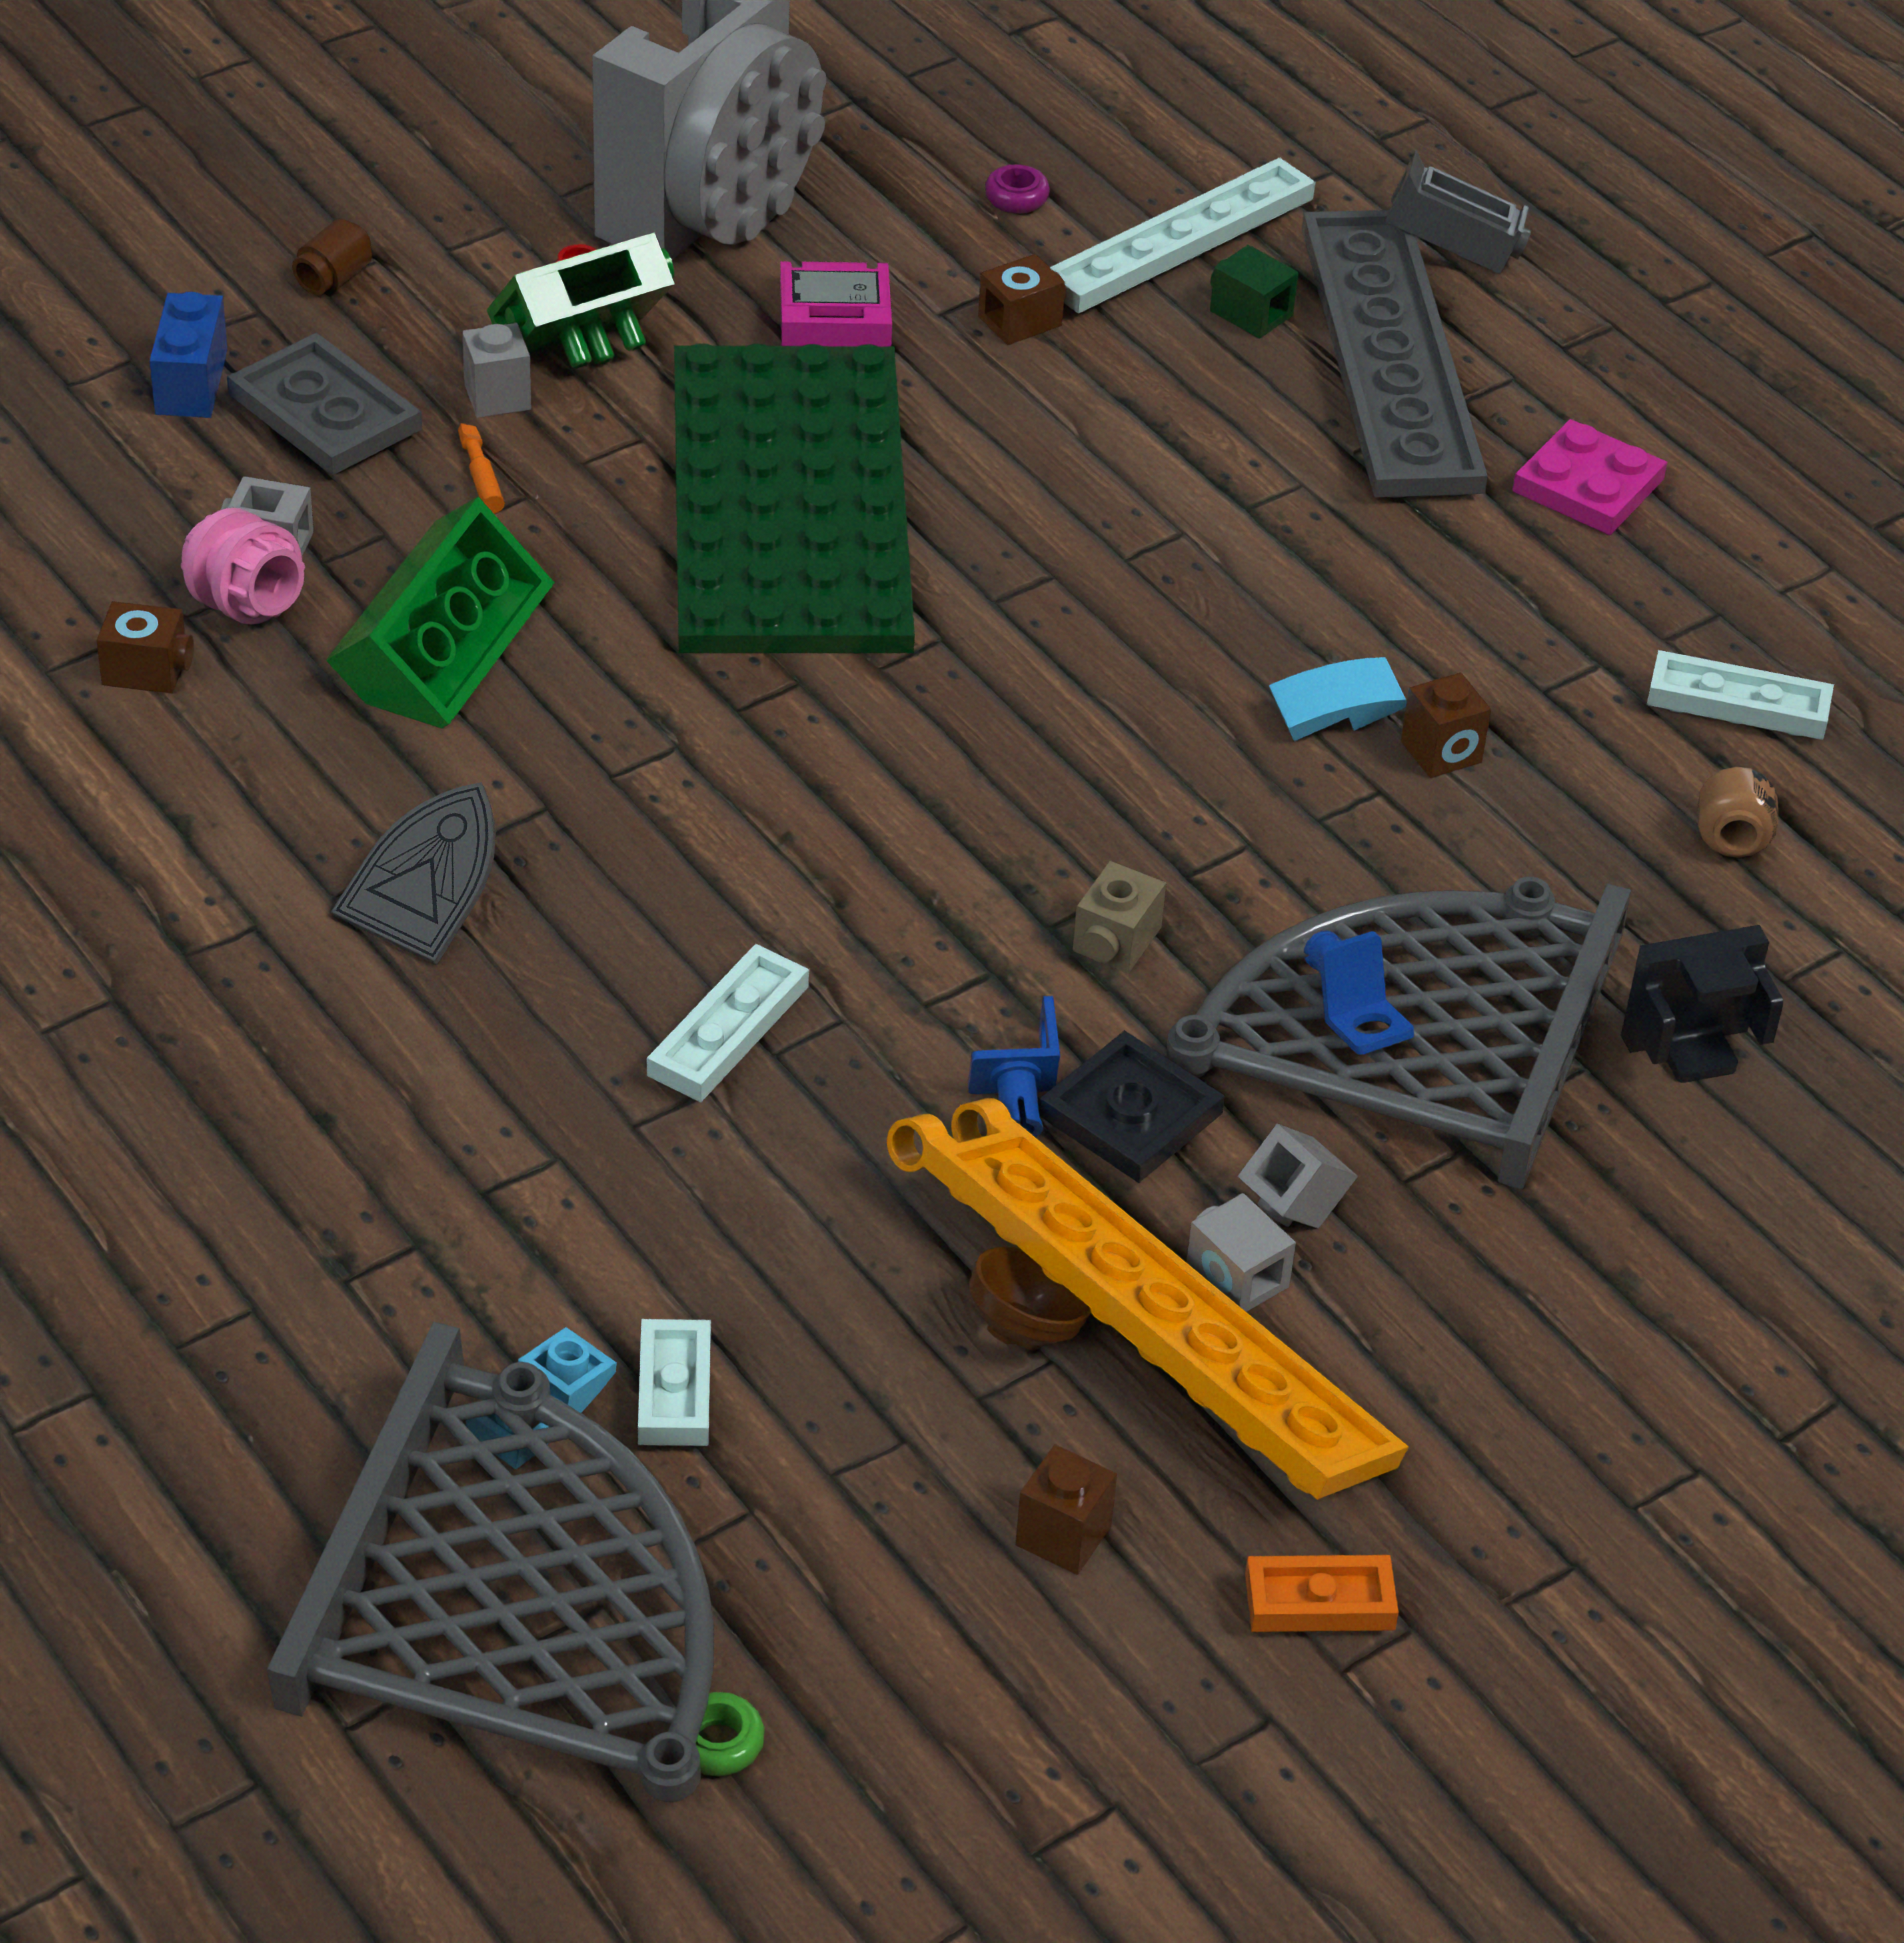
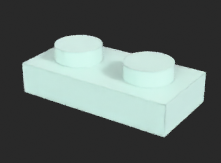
M641 1319L638 1445L708 1446L711 1320Z

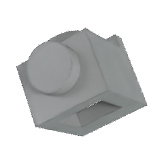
M243 476L233 497L226 498L221 507V510L226 508L244 509L257 515L263 521L271 522L286 529L297 540L301 555H303L314 533L310 487Z

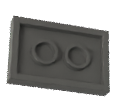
M317 332L227 376L228 394L332 475L422 430V413L418 408Z

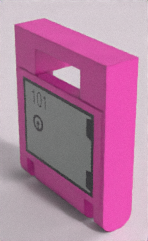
M780 261L782 346H804L807 344H818L821 346H860L864 344L891 346L892 313L888 263H877L876 269H867V263L802 262V268H793L791 261ZM809 316H856L863 318H828Z

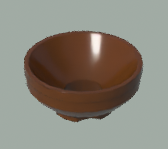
M996 1247L988 1249L980 1254L972 1270L969 1290L974 1303L988 1324V1332L1007 1345L1015 1344L1029 1350H1036L1042 1346L1072 1339L1080 1332L1081 1327L1085 1325L1091 1312L1090 1307L1064 1285L1049 1279L1044 1274L1042 1267L1020 1248Z

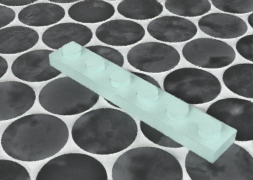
M1279 157L1051 266L1050 268L1059 273L1065 281L1067 294L1064 303L1077 313H1081L1313 200L1315 181Z

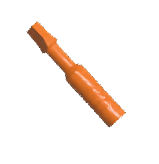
M461 423L458 433L462 448L468 451L471 460L469 470L478 496L496 514L504 508L505 502L491 462L483 455L481 449L483 444L482 438L476 426Z

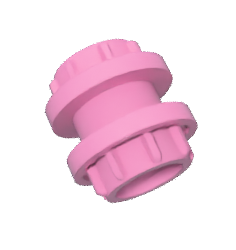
M226 508L212 515H207L186 536L182 549L181 569L183 570L187 589L197 601L210 608L221 610L225 615L238 622L253 625L263 623L273 617H279L282 612L286 611L295 602L303 586L305 564L302 562L299 544L289 531L271 522L263 521L257 515L244 509Z

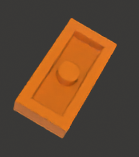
M1390 1555L1247 1557L1245 1579L1252 1632L1395 1631L1399 1612Z

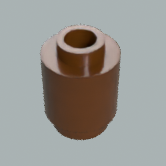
M344 219L334 220L298 250L297 258L292 263V270L296 280L306 291L313 295L319 296L326 291L335 292L371 262L370 238L366 231L358 224Z

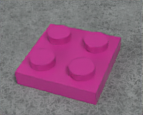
M1569 419L1515 474L1512 491L1605 534L1611 535L1664 480L1667 461L1646 453L1639 447L1628 445L1601 433L1589 425Z

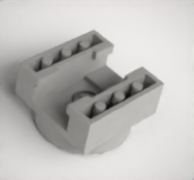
M682 0V33L688 35V46L679 53L649 41L648 32L630 26L592 55L596 237L615 245L655 233L660 248L666 249L673 260L702 235L724 244H737L746 240H753L776 214L782 215L789 209L794 196V188L805 168L812 147L817 144L824 132L825 119L821 116L823 90L826 85V73L821 70L820 62L813 48L805 41L789 35L790 0Z

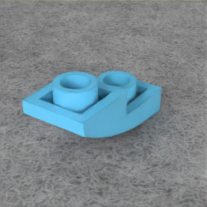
M1386 657L1364 658L1329 664L1287 677L1269 685L1274 700L1294 741L1346 718L1349 719L1353 730H1357L1406 708L1407 703Z
M567 1327L518 1359V1362H527L542 1370L548 1377L551 1396L563 1401L580 1413L592 1402L616 1373L617 1362ZM496 1414L466 1420V1427L480 1441L515 1434ZM540 1422L532 1429L538 1430L548 1426ZM529 1448L495 1454L514 1469L519 1468L535 1456Z

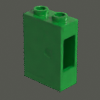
M651 233L516 274L488 307L487 313L492 324L505 325L517 323L529 354L562 344L571 367H583L589 364L591 359H593L595 364L601 365L611 361L614 357L613 350L605 333L607 329L617 327L627 351H634L645 345L646 340L638 320L644 318L675 284L673 280V262L667 250L660 248L655 233Z

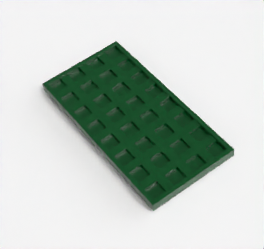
M703 343L692 346L674 345L678 653H914L915 630L895 347L871 344L860 346H821L818 344H807L804 346H767L764 344L712 346Z

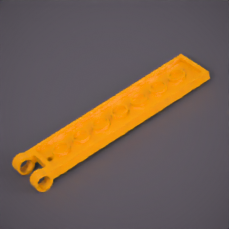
M985 1098L960 1105L955 1110L951 1121L953 1138L948 1134L941 1120L931 1114H921L901 1119L891 1126L887 1136V1148L892 1161L898 1168L906 1172L927 1169L949 1188L950 1194L956 1200L971 1206L991 1223L1002 1239L1017 1245L1037 1262L1049 1279L1064 1285L1089 1306L1095 1318L1115 1328L1138 1348L1139 1354L1146 1361L1161 1367L1186 1388L1188 1395L1193 1401L1212 1410L1236 1431L1237 1436L1245 1445L1260 1451L1284 1471L1289 1481L1296 1488L1311 1494L1318 1500L1399 1467L1409 1448L1408 1445L1012 1119L1007 1107L1001 1101L995 1098ZM978 1113L986 1124L987 1136L982 1137L978 1129ZM915 1130L919 1134L922 1141V1156L919 1154L914 1144Z

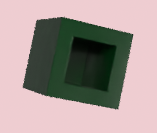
M1247 245L1229 258L1221 260L1214 267L1210 279L1212 286L1210 311L1260 339L1293 316L1299 272L1258 249Z

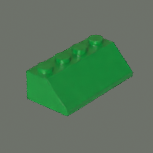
M477 496L433 523L326 661L365 704L444 728L451 723L555 582L480 497Z

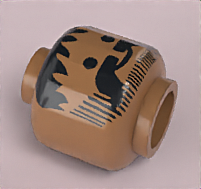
M1733 767L1720 770L1708 778L1699 794L1698 827L1703 841L1711 850L1728 857L1742 858L1752 856L1767 848L1776 836L1779 822L1778 799L1773 784L1765 775L1751 768Z

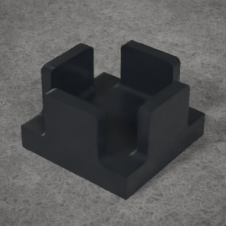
M1753 925L1640 945L1621 1031V1037L1629 1052L1646 1051L1652 1064L1667 1062L1677 1081L1686 1083L1730 1075L1736 1072L1738 1059L1725 1036L1748 1032L1750 1027L1760 1045L1774 1043L1783 1008V998L1765 967L1769 940L1761 926Z

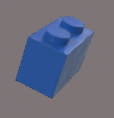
M197 292L167 293L150 357L155 415L212 417L228 350L223 296L202 295Z

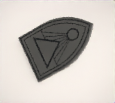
M482 782L443 792L424 801L397 820L371 849L332 909V914L437 965L478 901L492 868L496 839L495 822L491 803Z

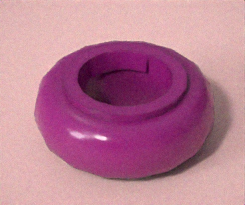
M1021 164L999 167L990 173L985 182L986 197L990 203L1004 212L1014 214L1036 211L1046 203L1050 194L1047 178L1039 170Z

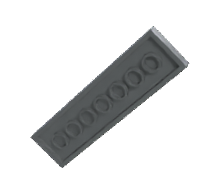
M1389 210L1304 212L1302 233L1374 497L1403 498L1406 496L1485 494L1487 472L1416 236L1386 223L1385 218Z

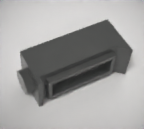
M1417 149L1391 197L1393 204L1385 218V222L1498 274L1502 272L1510 256L1519 259L1531 234V230L1524 227L1528 206L1524 205L1520 211L1515 208L1516 205L1434 167H1424Z

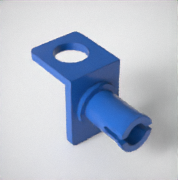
M1327 930L1314 934L1307 941L1304 953L1309 956L1304 957V959L1313 969H1316L1321 974L1325 1023L1356 1054L1363 1055L1414 1037L1413 1025L1386 1000L1382 940L1376 932L1371 931L1342 941L1334 932ZM1370 1021H1379L1390 1026L1387 1030L1375 1034H1365L1355 1030L1358 1025Z
M1043 996L1039 1020L1040 1048L978 1050L971 1053L969 1093H998L999 1101L1007 1107L1011 1118L1018 1124L1021 1118L1022 1127L1035 1138L1043 1130L1037 1092L1050 1091L1056 1086L1060 1061L1053 996Z

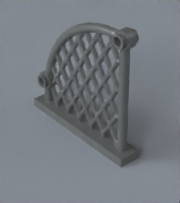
M1536 877L1518 879L1507 889L1506 893L1463 890L1422 891L1376 897L1340 906L1310 917L1276 934L1242 958L1209 992L1195 1015L1184 1016L1172 1026L1168 1033L1167 1058L1197 1078L1206 1075L1215 1066L1503 1149L1498 1183L1523 1190L1622 939L1631 890L1607 883L1595 913L1555 902V897L1550 891L1548 884ZM1441 916H1471L1478 923L1451 926ZM1421 917L1432 928L1405 931L1393 920ZM1494 917H1500L1503 920H1496ZM1376 923L1387 933L1379 935L1382 940V948L1402 946L1419 960L1391 964L1383 957L1384 979H1388L1404 993L1386 996V1000L1395 1009L1419 1006L1436 1022L1413 1025L1414 1037L1405 1040L1422 1056L1394 1060L1381 1048L1366 1053L1375 1062L1347 1066L1330 1051L1331 1049L1349 1047L1338 1035L1315 1037L1299 1023V1021L1325 1018L1323 996L1314 989L1322 987L1321 974L1299 976L1284 960L1308 957L1309 955L1304 953V947L1307 941L1320 931L1328 930L1334 932L1343 941L1358 936L1352 929ZM1561 930L1586 936L1583 945L1575 943ZM1543 933L1555 944L1528 947L1516 936L1529 939ZM1494 935L1510 950L1483 953L1467 938ZM1447 940L1464 955L1436 958L1421 944ZM1567 956L1577 957L1570 977L1562 976L1543 960ZM1525 962L1542 977L1515 980L1498 965ZM1480 968L1497 983L1469 986L1453 971ZM1269 969H1272L1281 977L1256 981ZM1434 973L1450 988L1423 992L1406 976ZM1554 989L1564 990L1556 1011L1547 1008L1530 993ZM1295 990L1312 1006L1283 1009L1268 994ZM1512 995L1528 1010L1501 1014L1484 998ZM1249 996L1265 1010V1012L1241 1015L1226 1013L1239 997ZM1466 1001L1482 1016L1455 1020L1438 1004ZM1544 1022L1551 1024L1543 1045L1535 1043L1516 1027ZM1280 1024L1297 1040L1268 1043L1251 1027ZM1218 1025L1231 1028L1255 1051L1220 1041L1219 1033L1216 1030ZM1358 1027L1355 1028V1030L1365 1034L1380 1033L1388 1029L1361 1031ZM1498 1029L1514 1044L1487 1048L1470 1032ZM1451 1034L1468 1050L1441 1054L1424 1038ZM1311 1052L1333 1073L1276 1056ZM1531 1056L1537 1058L1529 1079L1522 1078L1502 1061ZM1484 1063L1501 1079L1473 1082L1456 1066ZM1437 1069L1454 1085L1425 1088L1409 1072ZM1390 1075L1413 1096L1355 1079ZM1513 1091L1523 1092L1515 1114L1504 1110L1489 1096L1490 1094ZM1469 1097L1493 1119L1435 1102Z
M433 1321L267 1668L274 1708L302 1717L317 1684H321L636 1773L641 1776L644 1789L652 1797L663 1802H678L696 1790L701 1778L700 1754L695 1743L707 1709L714 1668V1621L709 1587L697 1548L679 1511L658 1480L631 1450L598 1423L563 1401L551 1396L548 1377L536 1366L527 1362H517L507 1366L499 1375L464 1366L460 1328ZM454 1393L482 1400L447 1408ZM496 1414L515 1434L480 1441L462 1421ZM540 1422L548 1426L538 1430L532 1429ZM440 1423L462 1444L461 1446L426 1453ZM569 1439L586 1450L595 1459L565 1464L547 1444ZM529 1448L547 1469L513 1476L494 1455ZM476 1459L495 1480L459 1487L440 1466ZM418 1468L441 1490L405 1498ZM611 1471L630 1493L599 1499L580 1478ZM561 1482L580 1503L545 1510L526 1489ZM508 1493L527 1515L492 1522L473 1500ZM455 1505L474 1526L438 1533L419 1512ZM641 1507L655 1529L632 1534L613 1512ZM397 1514L419 1536V1538L383 1545ZM595 1517L614 1538L579 1546L559 1524ZM541 1528L560 1550L525 1557L505 1535ZM487 1539L506 1561L471 1569L451 1547ZM663 1544L670 1558L672 1569H666L646 1548ZM433 1551L452 1573L416 1580L397 1558ZM628 1552L648 1574L612 1581L592 1559ZM375 1560L398 1584L361 1592ZM574 1563L592 1582L593 1586L558 1593L539 1571ZM520 1575L540 1597L504 1605L484 1582ZM466 1587L485 1609L449 1616L430 1594ZM661 1587L682 1610L646 1617L626 1595ZM411 1598L431 1621L394 1628L375 1606ZM608 1599L625 1617L627 1622L592 1629L572 1606ZM353 1608L375 1630V1633L338 1640ZM554 1611L573 1633L537 1641L517 1618ZM499 1623L519 1645L483 1653L462 1630ZM685 1626L684 1656L660 1631ZM444 1634L464 1657L427 1665L408 1642ZM641 1635L662 1658L626 1666L606 1643ZM389 1646L415 1677L411 1679L341 1658L342 1656ZM587 1647L608 1670L571 1678L551 1655ZM532 1659L553 1682L516 1690L496 1667ZM477 1671L504 1701L503 1704L429 1683L433 1680ZM676 1672L682 1678L676 1708L663 1705L640 1679ZM622 1684L642 1707L606 1715L585 1691ZM566 1696L589 1720L593 1728H585L518 1708L522 1705ZM657 1720L671 1724L668 1732L655 1736L646 1744L608 1734L612 1730Z

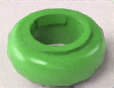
M709 1693L708 1705L700 1731L713 1725H725L734 1729L738 1736L724 1743H713L703 1739L698 1734L695 1745L700 1754L701 1773L711 1776H726L738 1773L752 1764L763 1748L765 1728L759 1712L744 1698L732 1693Z

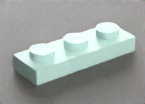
M1658 650L1647 705L1668 709L1673 712H1684L1725 720L1733 724H1745L1785 732L1794 736H1805L1823 740L1834 684Z
M755 944L647 1057V1076L698 1102H702L804 993L809 986V969Z

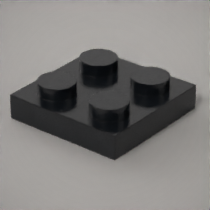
M1124 1030L1040 1098L1039 1114L1041 1118L1140 1183L1223 1113L1225 1096Z

